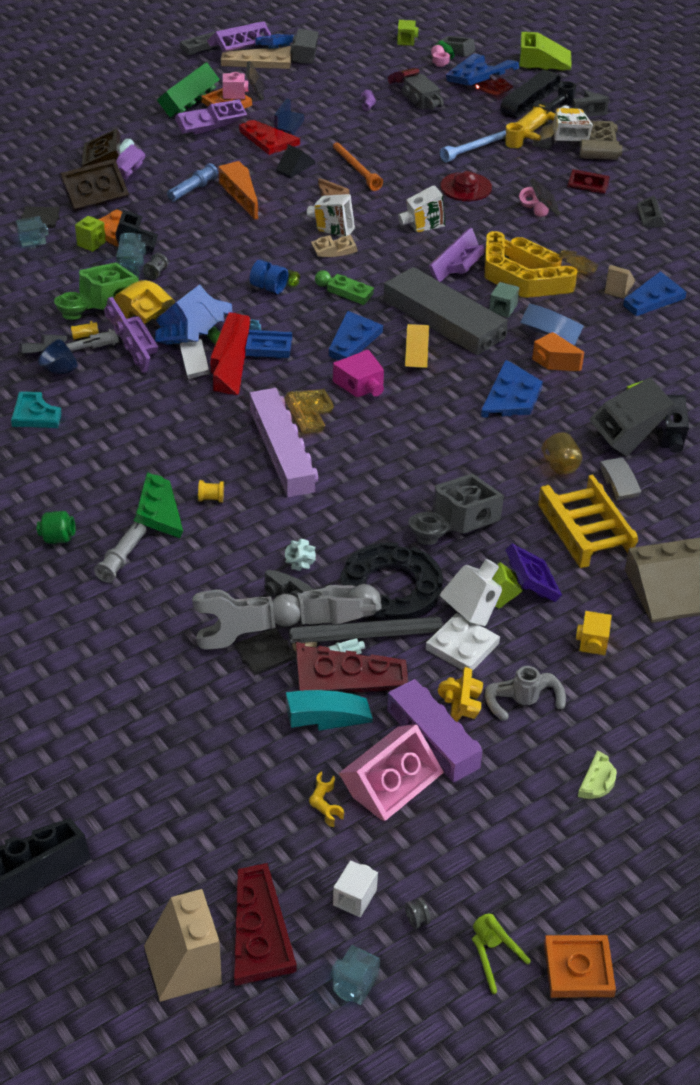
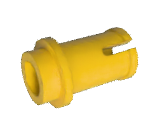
M90 321L89 324L71 326L73 340L99 334L97 322L93 323Z

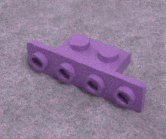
M133 144L127 147L116 160L121 175L125 180L131 176L133 169L136 171L143 164L142 161L145 158V153L140 149L138 150Z
M472 228L467 229L429 265L434 279L441 282L451 273H466L470 270V266L480 260L479 258L485 253L483 245H478Z
M109 297L104 308L106 318L113 324L116 334L121 337L124 347L131 353L134 363L139 366L142 373L147 372L150 362L149 354L157 353L158 345L139 316L126 319L114 298Z

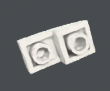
M199 339V342L181 343L180 347L188 379L210 374L202 340Z

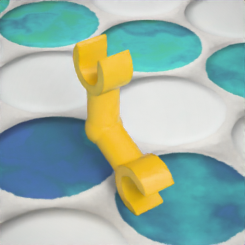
M320 772L316 777V788L309 798V804L325 815L327 825L334 827L335 819L331 815H337L340 819L344 820V810L339 805H330L323 800L325 794L334 789L335 777L333 776L330 782L324 783L321 781L322 772Z

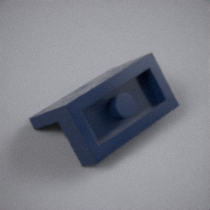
M286 98L274 114V128L294 135L304 122V114L291 112V99Z

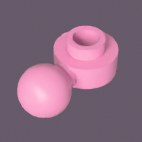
M440 45L433 46L431 49L432 62L438 67L446 66L449 63L450 54L444 52V48Z
M526 187L521 190L519 198L522 206L526 208L534 207V214L539 217H544L548 214L549 206L545 202H539V193L535 188Z

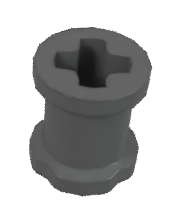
M155 253L151 257V261L143 266L145 276L153 280L157 279L160 276V272L169 266L167 257L161 253Z

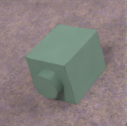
M499 282L491 294L489 310L509 318L518 304L519 287Z

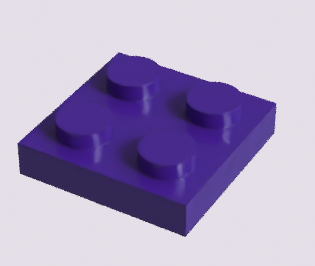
M513 543L505 549L510 559L508 562L518 576L517 581L522 588L530 589L541 598L546 597L554 602L562 596L545 560Z

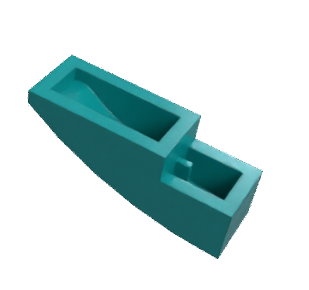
M326 690L286 692V709L291 728L317 724L318 731L373 722L367 698Z

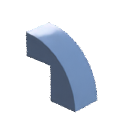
M530 303L520 322L538 333L549 334L554 332L574 346L584 327L568 317Z

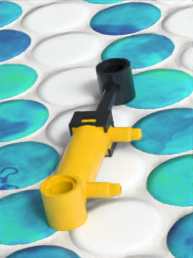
M570 81L559 83L558 96L550 103L541 100L536 101L529 113L516 123L507 124L505 145L509 148H520L523 146L525 138L539 141L541 135L534 131L540 126L548 125L554 121V108L559 104L563 106L572 105L573 99L576 96V84Z

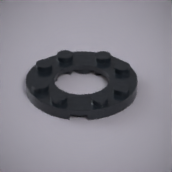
M393 542L369 545L353 553L346 560V565L341 572L340 585L353 586L367 584V578L371 573L387 567L400 568L414 577L417 583L416 588L406 597L399 598L397 596L395 599H390L386 595H380L381 610L369 616V618L376 620L417 618L430 611L441 597L440 594L443 586L442 571L429 554L416 547H412V549L398 547V543Z

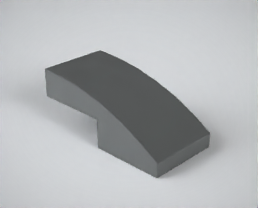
M41 334V343L19 342V352H40L57 339H61L64 342L67 341V336Z

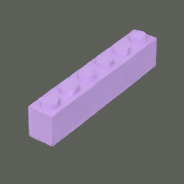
M276 388L249 392L250 412L287 497L315 492L318 472L316 468H312L310 454L305 452L304 441L298 437L296 424H292L290 410L285 409L284 397L279 395Z

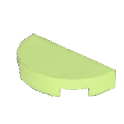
M598 750L579 789L578 797L586 799L600 798L608 794L614 787L617 771L609 762V757Z

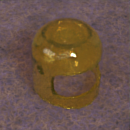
M561 432L552 435L541 447L543 456L549 460L550 467L558 474L566 475L573 473L582 463V452L573 437L568 433ZM546 449H548L550 455L545 454Z

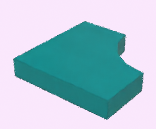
M19 392L11 419L12 427L58 428L62 415L61 407L47 404L43 400L42 392Z

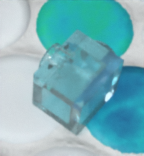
M40 216L16 220L18 239L22 248L46 244L45 236L48 235V228L46 223H42Z
M351 945L342 960L338 959L332 968L333 992L337 993L345 1001H353L362 1005L379 976L380 958Z

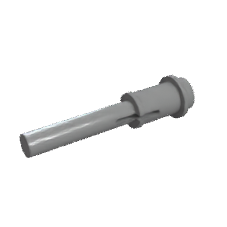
M108 329L107 332L89 335L90 338L66 345L72 352L88 347L95 349L110 344L115 346V343H118L119 340L115 330Z

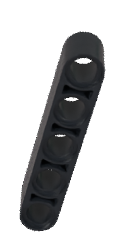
M542 70L506 96L501 103L500 111L519 118L530 110L536 101H542L553 93L561 82V76Z

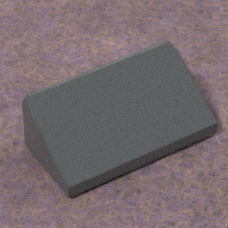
M553 123L543 126L538 134L541 135V139L539 141L534 140L533 146L545 149L552 147L556 141L554 139Z
M655 195L637 203L644 227H666Z

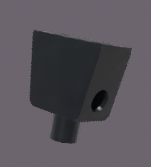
M667 395L676 406L655 427L660 447L669 448L671 452L678 453L684 449L689 430L685 395Z

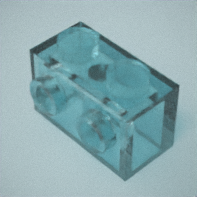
M121 234L116 256L117 263L139 277L141 266H144L146 243L142 242L141 234Z

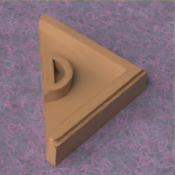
M321 178L318 179V186L322 196L349 194L348 188Z

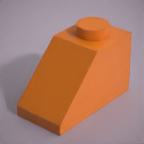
M551 332L534 341L532 359L546 369L582 370L584 352L559 335Z

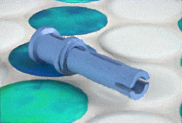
M208 163L204 169L196 170L192 177L167 191L169 200L172 199V202H175L193 189L206 186L210 180H216L219 176L217 168L212 163Z

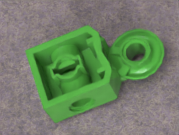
M117 262L79 270L80 293H64L54 299V304L65 319L76 320L82 317V313L85 310L93 308L104 310L109 297L115 298L116 294L137 282L139 277Z

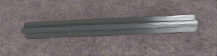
M440 617L293 627L289 630V640L291 643L434 633L442 628V621Z

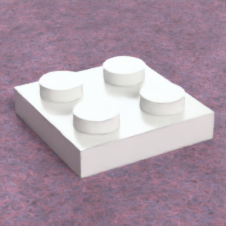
M456 613L426 642V650L461 670L467 667L473 671L499 644L500 636L478 624L469 622L462 615Z

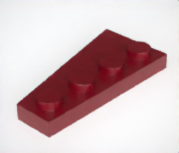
M296 642L299 691L326 690L354 693L394 690L408 683L406 660L373 654L370 656L356 654L357 652L348 650L346 652L330 650V647L324 646L315 648L305 646V643Z
M268 863L238 869L235 986L297 972L296 960Z

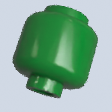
M66 511L45 512L41 517V521L37 522V534L42 536L47 544L67 543L70 541L71 536L75 535V520Z

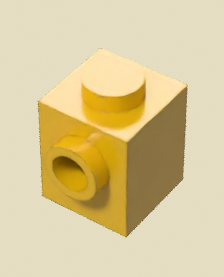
M585 611L583 625L578 624L576 640L581 641L579 651L606 656L612 615Z

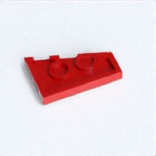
M249 120L239 125V132L268 155L286 150L288 145L293 147L300 145V138L256 120Z

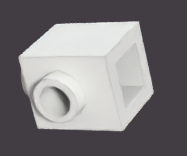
M350 860L333 888V906L361 917L377 891L378 872L372 870L367 865H360Z

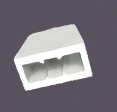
M485 559L480 569L469 565L463 566L444 588L440 596L469 622L486 626L502 592L501 586L492 580L499 566L488 559Z

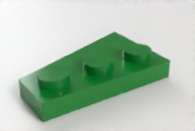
M147 472L133 521L180 538L183 528L171 483L160 475Z

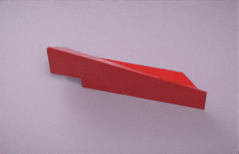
M231 312L227 315L211 355L213 391L239 395L245 348L251 320L247 315Z

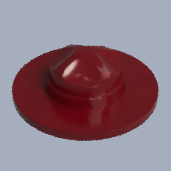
M464 170L444 177L440 188L449 198L471 202L482 200L489 196L492 191V184L486 177Z

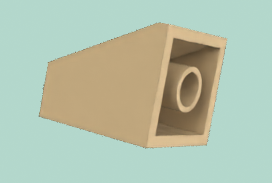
M200 889L171 897L144 945L160 1002L222 984L220 942L203 890Z

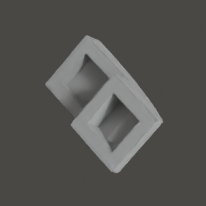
M623 458L600 461L599 464L606 484H611L616 500L639 497L641 490L638 482Z

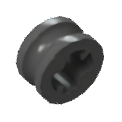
M421 897L416 898L415 903L410 901L405 903L406 916L414 929L419 928L421 923L424 925L430 924V913L425 901Z

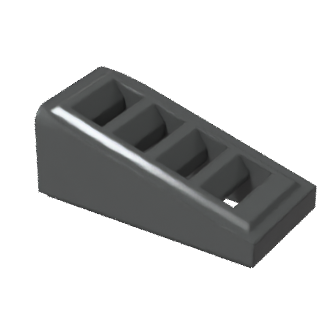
M446 36L441 39L452 47L454 53L460 56L467 57L475 52L474 39Z

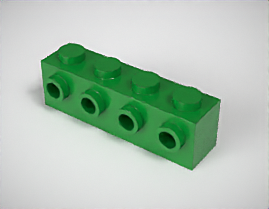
M206 62L166 91L157 101L167 115L172 117L174 114L186 111L185 106L190 108L196 103L195 99L198 101L202 99V96L206 95L205 91L210 93L216 88L214 84L220 79Z

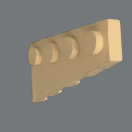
M291 47L223 52L221 66L290 69L292 54H290Z

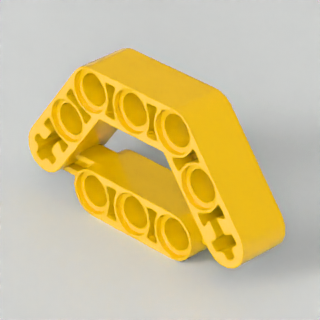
M492 231L487 234L484 277L497 285L499 282L517 286L519 287V296L525 298L574 292L577 269L572 266H561L562 257L559 254L522 237L513 238L510 242L505 239L504 234L501 232Z

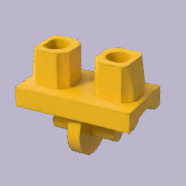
M464 667L460 679L455 680L449 677L438 686L439 696L445 699V702L452 703L450 716L456 722L459 721L462 715L475 719L481 710V702L470 697L478 699L483 689V682L471 678L472 669Z

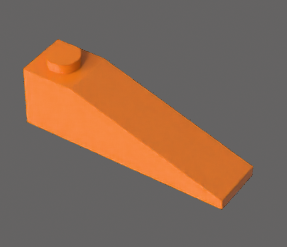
M240 161L218 166L219 184L254 220L258 219V200L248 168Z

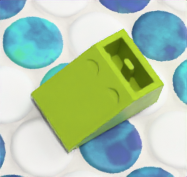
M521 32L519 67L526 69L541 68L543 70L558 69L560 71L571 70V51L538 32Z

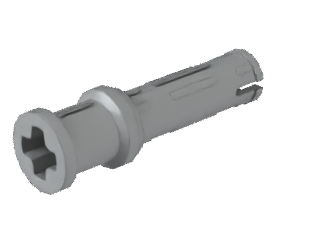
M134 522L116 547L105 553V559L94 567L95 575L101 581L110 583L116 578V572L126 565V557L145 535L146 527L143 524L139 523L138 525L137 522Z

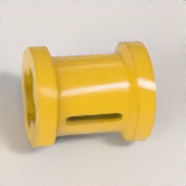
M199 480L198 502L218 500L219 503H223L224 481L216 484L204 483L203 480Z

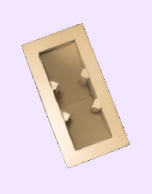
M609 265L605 294L625 299L635 282L630 270Z

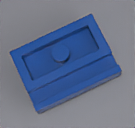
M275 34L256 37L255 43L256 45H268V48H279L278 45L290 46L295 34Z
M249 330L245 348L246 356L289 358L292 332Z

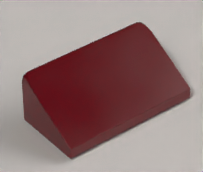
M572 169L568 187L605 194L609 186L610 176Z

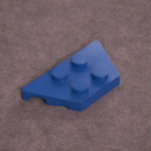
M505 360L481 410V417L486 418L489 413L501 412L502 417L530 415L542 390L543 382L510 361Z

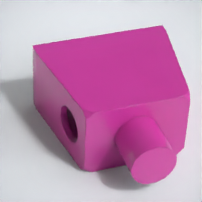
M369 350L333 363V382L355 397L371 393L373 396H379L383 392L384 370Z

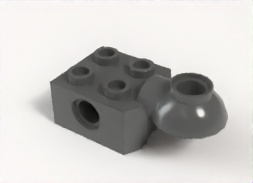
M473 473L435 485L432 512L414 514L408 520L409 527L419 543L425 545L435 544L446 532L467 533L500 521L504 495Z

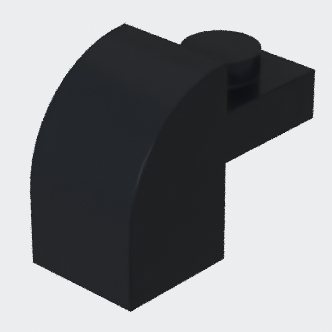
M123 209L116 230L117 242L129 252L135 247L153 253L158 234L139 228L143 216Z

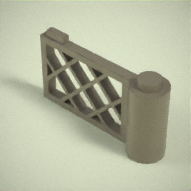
M591 121L593 127L589 140L581 139L579 141V158L618 160V156H622V145H619V141L616 139L617 124H614L613 121Z

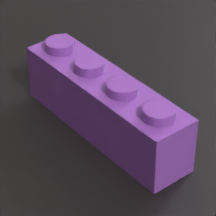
M413 679L388 692L387 711L401 726L417 724L444 773L453 783L480 769L482 759L480 744L465 732L463 726L448 714L446 708L431 696L426 687H422L416 679Z

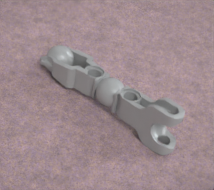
M367 584L358 586L328 585L322 589L297 593V597L291 594H282L273 601L271 596L234 599L222 590L200 592L192 598L193 607L197 612L210 613L218 617V621L213 626L203 628L198 632L196 638L197 645L202 649L226 648L240 634L275 628V623L281 627L296 625L299 620L301 625L319 623L341 624L361 617L372 616L381 610L380 593L376 588Z

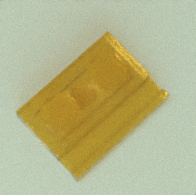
M562 250L559 258L567 259L566 262L576 268L578 273L583 272L587 274L588 272H595L599 266L582 255H576V251Z

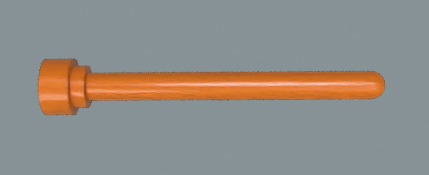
M338 142L333 144V148L366 179V185L372 191H377L382 187L383 179L378 174H371Z

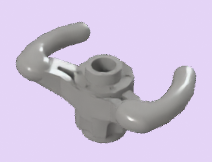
M532 666L521 667L516 671L514 679L492 683L485 688L487 706L502 721L508 719V713L496 701L495 697L497 696L513 697L519 704L531 705L538 700L540 691L548 686L553 688L555 692L556 708L564 709L566 694L561 682L553 674H540Z

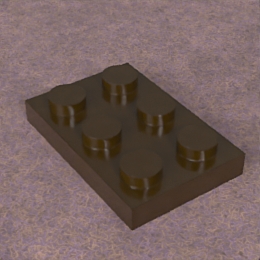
M117 128L84 143L82 167L118 159L120 156L121 134Z
M115 159L62 172L59 175L73 212L129 196Z

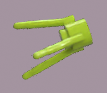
M485 914L479 917L473 924V930L476 935L472 938V941L478 949L491 993L496 994L497 988L484 945L495 947L503 941L525 964H530L531 960L506 934L494 915Z

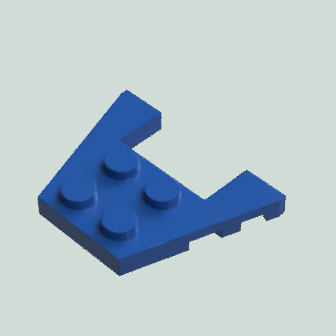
M474 53L446 74V79L449 82L472 85L490 79L489 75L491 74L502 75L509 68L517 70L519 69L518 61L506 60L496 66H490L484 63V55Z

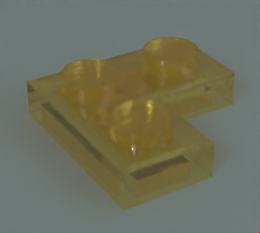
M325 389L287 392L284 397L303 433L323 431L326 425L319 413H328L334 408Z

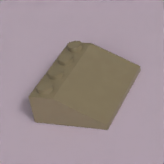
M700 538L629 548L625 572L651 623L700 615Z

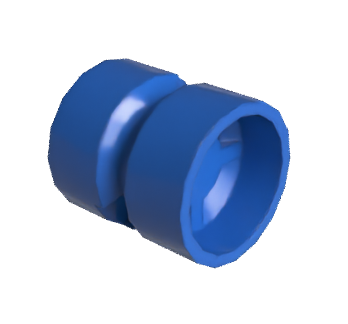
M257 260L250 272V284L261 289L265 287L267 291L280 294L286 287L288 270L278 265L272 266L271 263L263 260Z

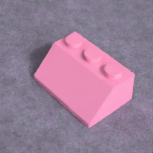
M417 724L399 726L343 769L339 775L356 801L380 820L386 821L442 775L444 771Z

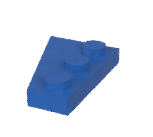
M660 271L624 299L623 306L635 316H639L686 298L687 292Z
M347 311L329 348V357L340 361L360 353L383 333V325Z

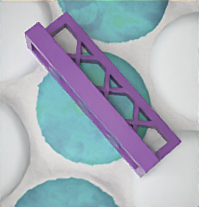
M263 21L216 31L207 42L210 47L219 45L223 52L255 46V38L262 37L260 35L262 32L265 36H269L271 33Z

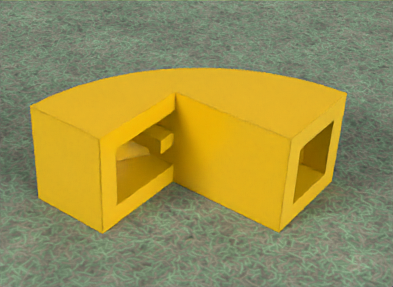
M407 324L405 367L427 368L429 325Z

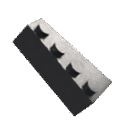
M71 818L32 830L31 836L25 838H16L15 836L4 840L5 845L0 846V911L91 860L85 834Z

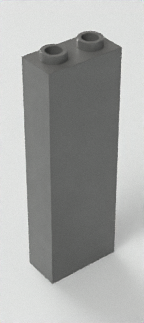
M415 267L384 283L385 302L424 325H429L431 329L476 355L481 354L506 338L507 319Z

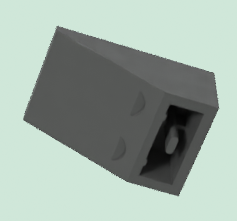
M649 377L606 401L589 420L613 448L628 456L676 405L657 383Z

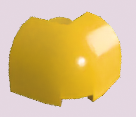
M147 280L132 283L116 294L114 298L127 319L136 315L141 318L144 324L151 319L156 320L175 304V300L159 285Z

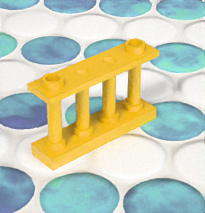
M594 475L588 476L587 489L562 495L555 493L550 485L540 487L538 506L580 568L590 565L593 552L622 545L628 553L629 548L636 547L638 543L636 531L631 529L604 491L603 485L596 480ZM587 498L593 503L591 506L570 511L563 506V504ZM599 513L604 521L583 526L576 525L574 519ZM609 529L615 535V537L595 542L587 541L584 535Z

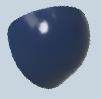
M57 339L49 344L38 359L40 366L54 374H67L78 367L73 353L61 339Z

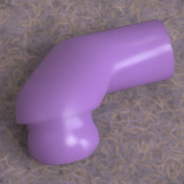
M364 90L361 93L360 97H364L362 108L368 111L376 103V99L370 90Z

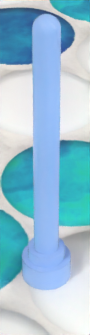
M506 130L455 148L451 146L443 147L440 149V157L444 162L452 161L458 154L504 139Z

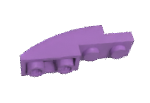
M240 99L210 104L206 109L178 113L175 119L182 134L193 132L196 135L234 123L246 117L247 113Z

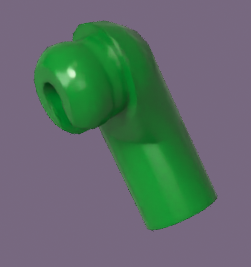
M443 40L438 41L439 43L435 45L442 46L444 52L450 54V59H453L455 54L452 47Z

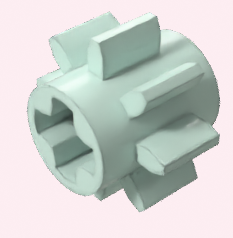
M299 539L298 542L292 540L291 544L285 549V562L292 564L291 569L294 570L310 569V565L316 559L315 547L310 546L308 540Z

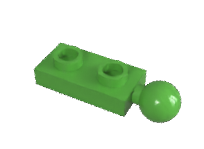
M321 270L315 275V282L318 286H327V291L365 305L374 293L373 287L347 278L344 275L336 274L334 278H331V275L325 270Z

